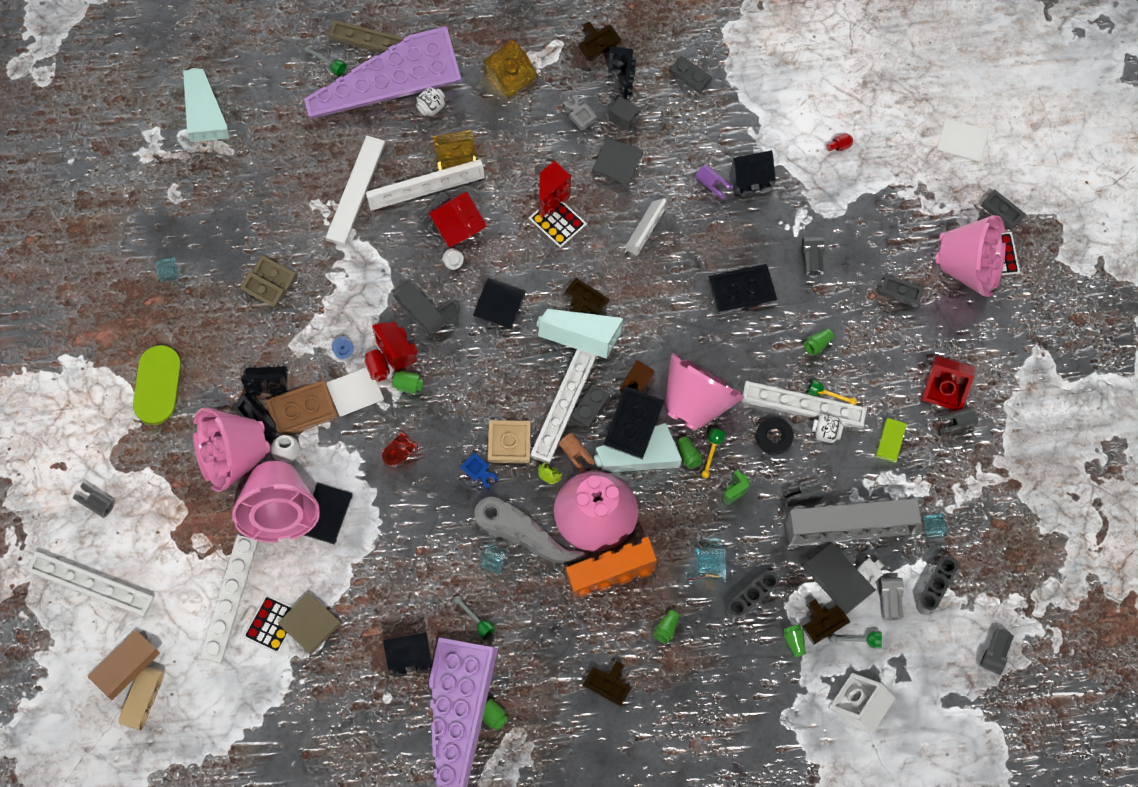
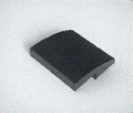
M488 278L473 316L513 329L526 291Z

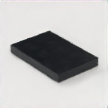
M767 264L708 276L718 315L777 303V296Z
M625 386L603 446L643 460L665 400Z

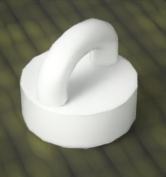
M452 248L444 253L442 261L446 267L455 270L461 267L464 257L460 251Z

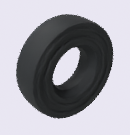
M779 417L765 419L760 423L756 431L758 446L764 452L772 455L782 454L787 451L794 438L791 425ZM771 429H778L781 431L783 439L778 443H772L767 438V432Z

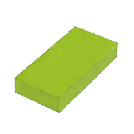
M890 418L886 419L876 458L893 463L897 462L907 423Z

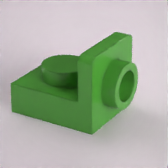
M738 470L734 471L732 476L735 483L729 485L724 490L723 500L727 506L747 493L750 487L747 476L744 473L741 474Z

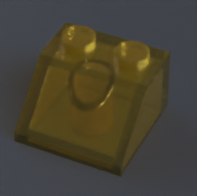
M514 39L483 60V73L508 99L538 78V74L526 52Z
M471 130L432 136L438 171L477 160V152Z

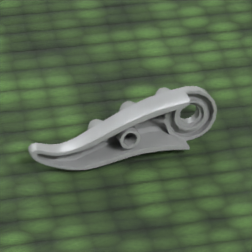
M484 498L475 507V521L479 527L488 531L489 535L518 543L538 556L552 562L577 563L583 561L586 557L584 552L570 551L561 547L529 516L499 498ZM492 508L497 511V516L490 519L486 517L485 512Z

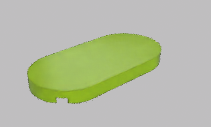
M159 345L151 347L143 353L139 360L133 409L137 417L148 425H160L175 412L181 374V361L178 354L168 346Z

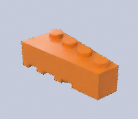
M649 537L642 538V543L636 546L632 545V543L624 545L617 553L614 551L603 553L598 557L599 560L595 561L594 558H590L566 567L565 573L573 597L578 595L579 597H585L590 595L591 591L597 589L604 591L611 588L613 584L619 583L623 585L631 582L632 578L638 576L646 578L652 575L657 559Z

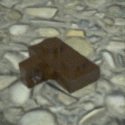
M587 22L583 25L582 29L586 35L585 40L579 43V49L590 62L608 51L610 46L614 47L621 43V38L611 25L600 30L599 28L595 29L590 22Z
M578 278L574 279L564 293L566 297L572 300L571 305L573 307L570 312H583L587 314L589 311L594 315H600L610 300Z
M814 599L806 605L812 614L809 616L811 621L803 625L802 628L812 644L815 645L849 624L850 620L838 605L828 610L826 606L821 608L817 600Z
M618 661L615 662L611 671L606 668L603 672L593 666L583 684L584 688L620 708L632 688L622 682L623 677L620 676L624 664Z

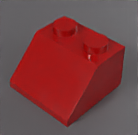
M467 191L460 193L428 213L448 248L487 227Z
M395 322L379 323L372 326L375 342L394 372H400L417 362L416 354H418V351L413 343L409 344L406 340L407 334L402 326L398 327Z
M935 355L926 381L922 401L955 411L963 409L975 376V367Z

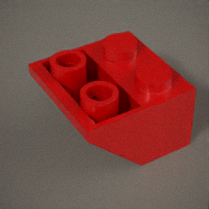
M555 160L540 172L539 216L541 218L546 214L550 215L560 202L564 203L571 195V175Z

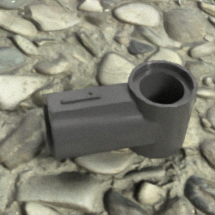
M803 237L802 254L805 255L806 275L810 277L823 275L824 237Z
M996 629L989 648L986 649L981 659L980 667L1001 675L1007 663L1008 657L1006 656L1014 635L1004 629Z

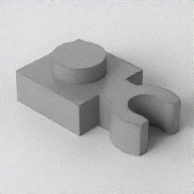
M572 96L573 105H569L566 101L564 102L565 110L571 112L569 118L581 131L597 121V116L585 103L581 106L579 105V100L576 96Z

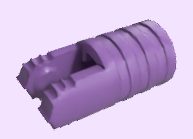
M707 164L703 165L695 175L699 182L721 200L725 196L724 193L715 188L720 181L727 189L731 190L733 187L732 184Z

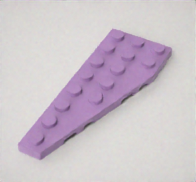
M447 26L405 37L403 41L390 46L382 54L375 55L352 69L349 74L339 77L334 83L304 98L309 119L423 92L428 87L436 89L462 82Z
M444 638L438 639L429 678V688L432 689L430 708L433 709V722L431 723L432 751L436 769H433L437 787H468L497 656V648Z

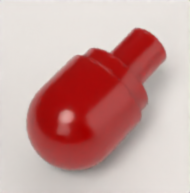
M847 133L833 138V142L827 144L828 151H843L853 145V137Z

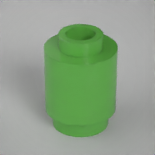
M406 371L395 372L392 388H397V391L417 395L418 391H422L424 379H421V375Z
M493 699L486 701L482 721L491 729L494 728L496 731H499L509 718L506 716L507 713Z

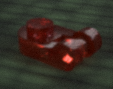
M405 432L400 433L384 449L382 453L384 464L390 468L398 467L419 448V445L415 441L412 442ZM402 444L406 447L403 451L399 448Z

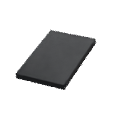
M317 483L313 496L319 505V519L316 525L304 536L335 545L350 501L353 498V493Z

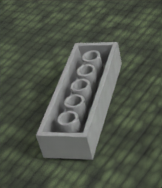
M909 496L900 497L898 500L893 501L883 498L871 503L868 500H861L856 502V504L849 505L847 502L836 503L835 506L818 504L814 508L797 506L790 510L785 521L789 546L914 535L922 523L918 498L911 499Z

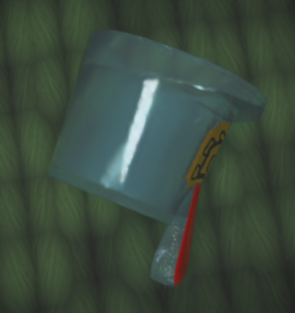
M726 546L697 548V574L687 575V580L703 577H721L724 582H727Z

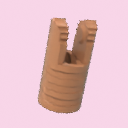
M574 433L568 434L559 442L558 445L580 473L585 471V467L578 459L579 456L582 455L586 462L591 465L595 462Z

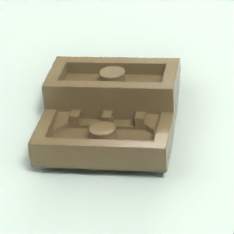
M261 255L253 271L248 272L240 289L276 308L298 274Z
M309 592L278 622L279 626L310 655L341 625L340 621Z

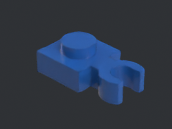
M473 453L460 466V470L473 482L476 483L480 479L483 487L487 490L490 489V485L486 482L488 479H493L495 482L498 481V477L494 473L487 472L490 466L476 453Z

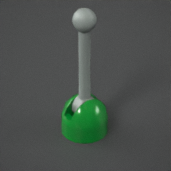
M311 46L305 48L307 54L311 53L329 64L330 70L334 75L340 77L346 71L347 64L341 60H334L332 62L315 52Z
M461 596L454 598V602L459 604L477 623V632L482 639L488 638L495 631L496 627L490 621H480L462 602Z
M873 631L867 637H837L836 635H831L829 641L831 643H836L837 641L867 642L870 647L881 649L882 632Z

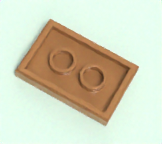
M325 380L265 400L272 421L277 426L275 429L280 436L292 435L338 419Z
M134 630L88 678L112 701L160 652L139 632Z

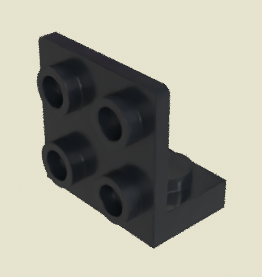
M610 46L608 72L615 75H626L623 98L627 100L628 95L632 96L637 57H633L634 49Z
M287 366L245 368V375H241V382L245 392L252 396H259L262 393L281 395L283 392H288Z

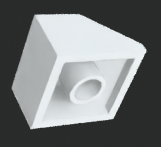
M851 673L829 709L856 728L873 734L894 702L895 697L882 683Z

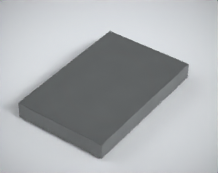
M833 543L803 566L846 615L876 591Z

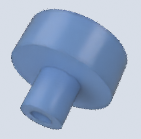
M339 337L332 343V351L337 358L345 359L353 353L354 346L347 337Z

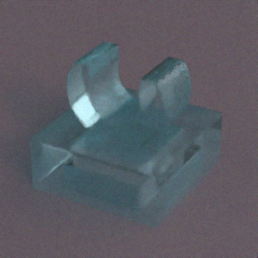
M175 257L155 261L159 283L179 279Z
M944 514L928 515L921 518L925 539L942 537L948 534Z
M494 546L491 548L486 547L480 567L500 575L506 559L505 551L498 552L494 550Z

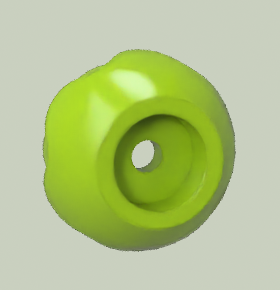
M547 463L539 465L538 476L545 482L553 485L562 480L563 474L559 473L557 468L549 467Z

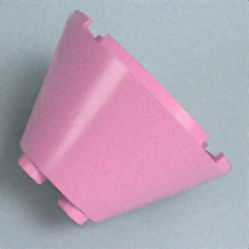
M992 215L946 233H941L939 239L941 247L940 252L936 254V264H940L943 272L984 297L993 295L991 290L998 287L1003 271L1006 243H1002V233H1005L1002 218L998 215Z
M675 353L671 355L665 401L667 415L675 420H678L679 417L685 420V425L690 429L696 431L697 427L702 428L745 397L738 390L729 387L726 382L689 360L682 361L679 359L680 356Z
M201 408L197 411L194 418V424H197V433L193 434V441L198 465L205 481H211L213 484L211 488L216 492H221L229 488L264 460L266 454L270 452V445L264 436V424L262 421L211 408Z
M587 471L575 475L562 486L555 499L554 517L560 534L568 543L580 550L598 553L615 549L630 537L637 523L638 505L633 491L621 478L608 472Z

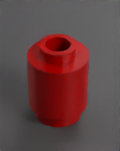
M372 350L366 353L365 364L371 380L381 382L387 379L390 370L384 354L380 350Z

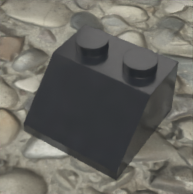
M772 150L733 158L729 176L735 197H747L757 192L767 193L774 189L776 178Z
M427 632L383 640L390 675L402 677L407 675V672L424 673L429 671L428 668H432Z

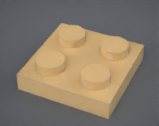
M489 420L488 463H530L531 421Z

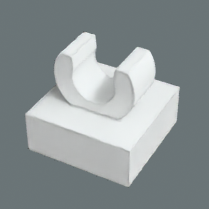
M869 558L859 567L858 571L873 586L883 576L884 573L880 569L885 565L879 559L874 563Z

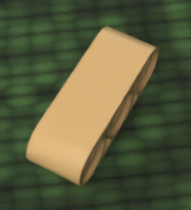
M147 666L135 678L121 711L119 724L139 731L143 729L162 684L165 673L163 670Z

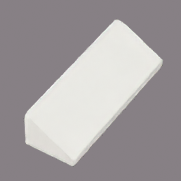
M663 198L651 203L625 246V250L636 256L640 253L666 209V199Z

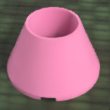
M268 461L256 466L252 470L233 507L232 519L237 530L246 537L261 542L276 543L278 539L290 537L293 540L308 533L318 522L319 505L292 465L282 461Z

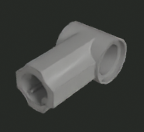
M902 578L879 579V594L883 601L884 620L897 621L903 619L902 597L904 584Z

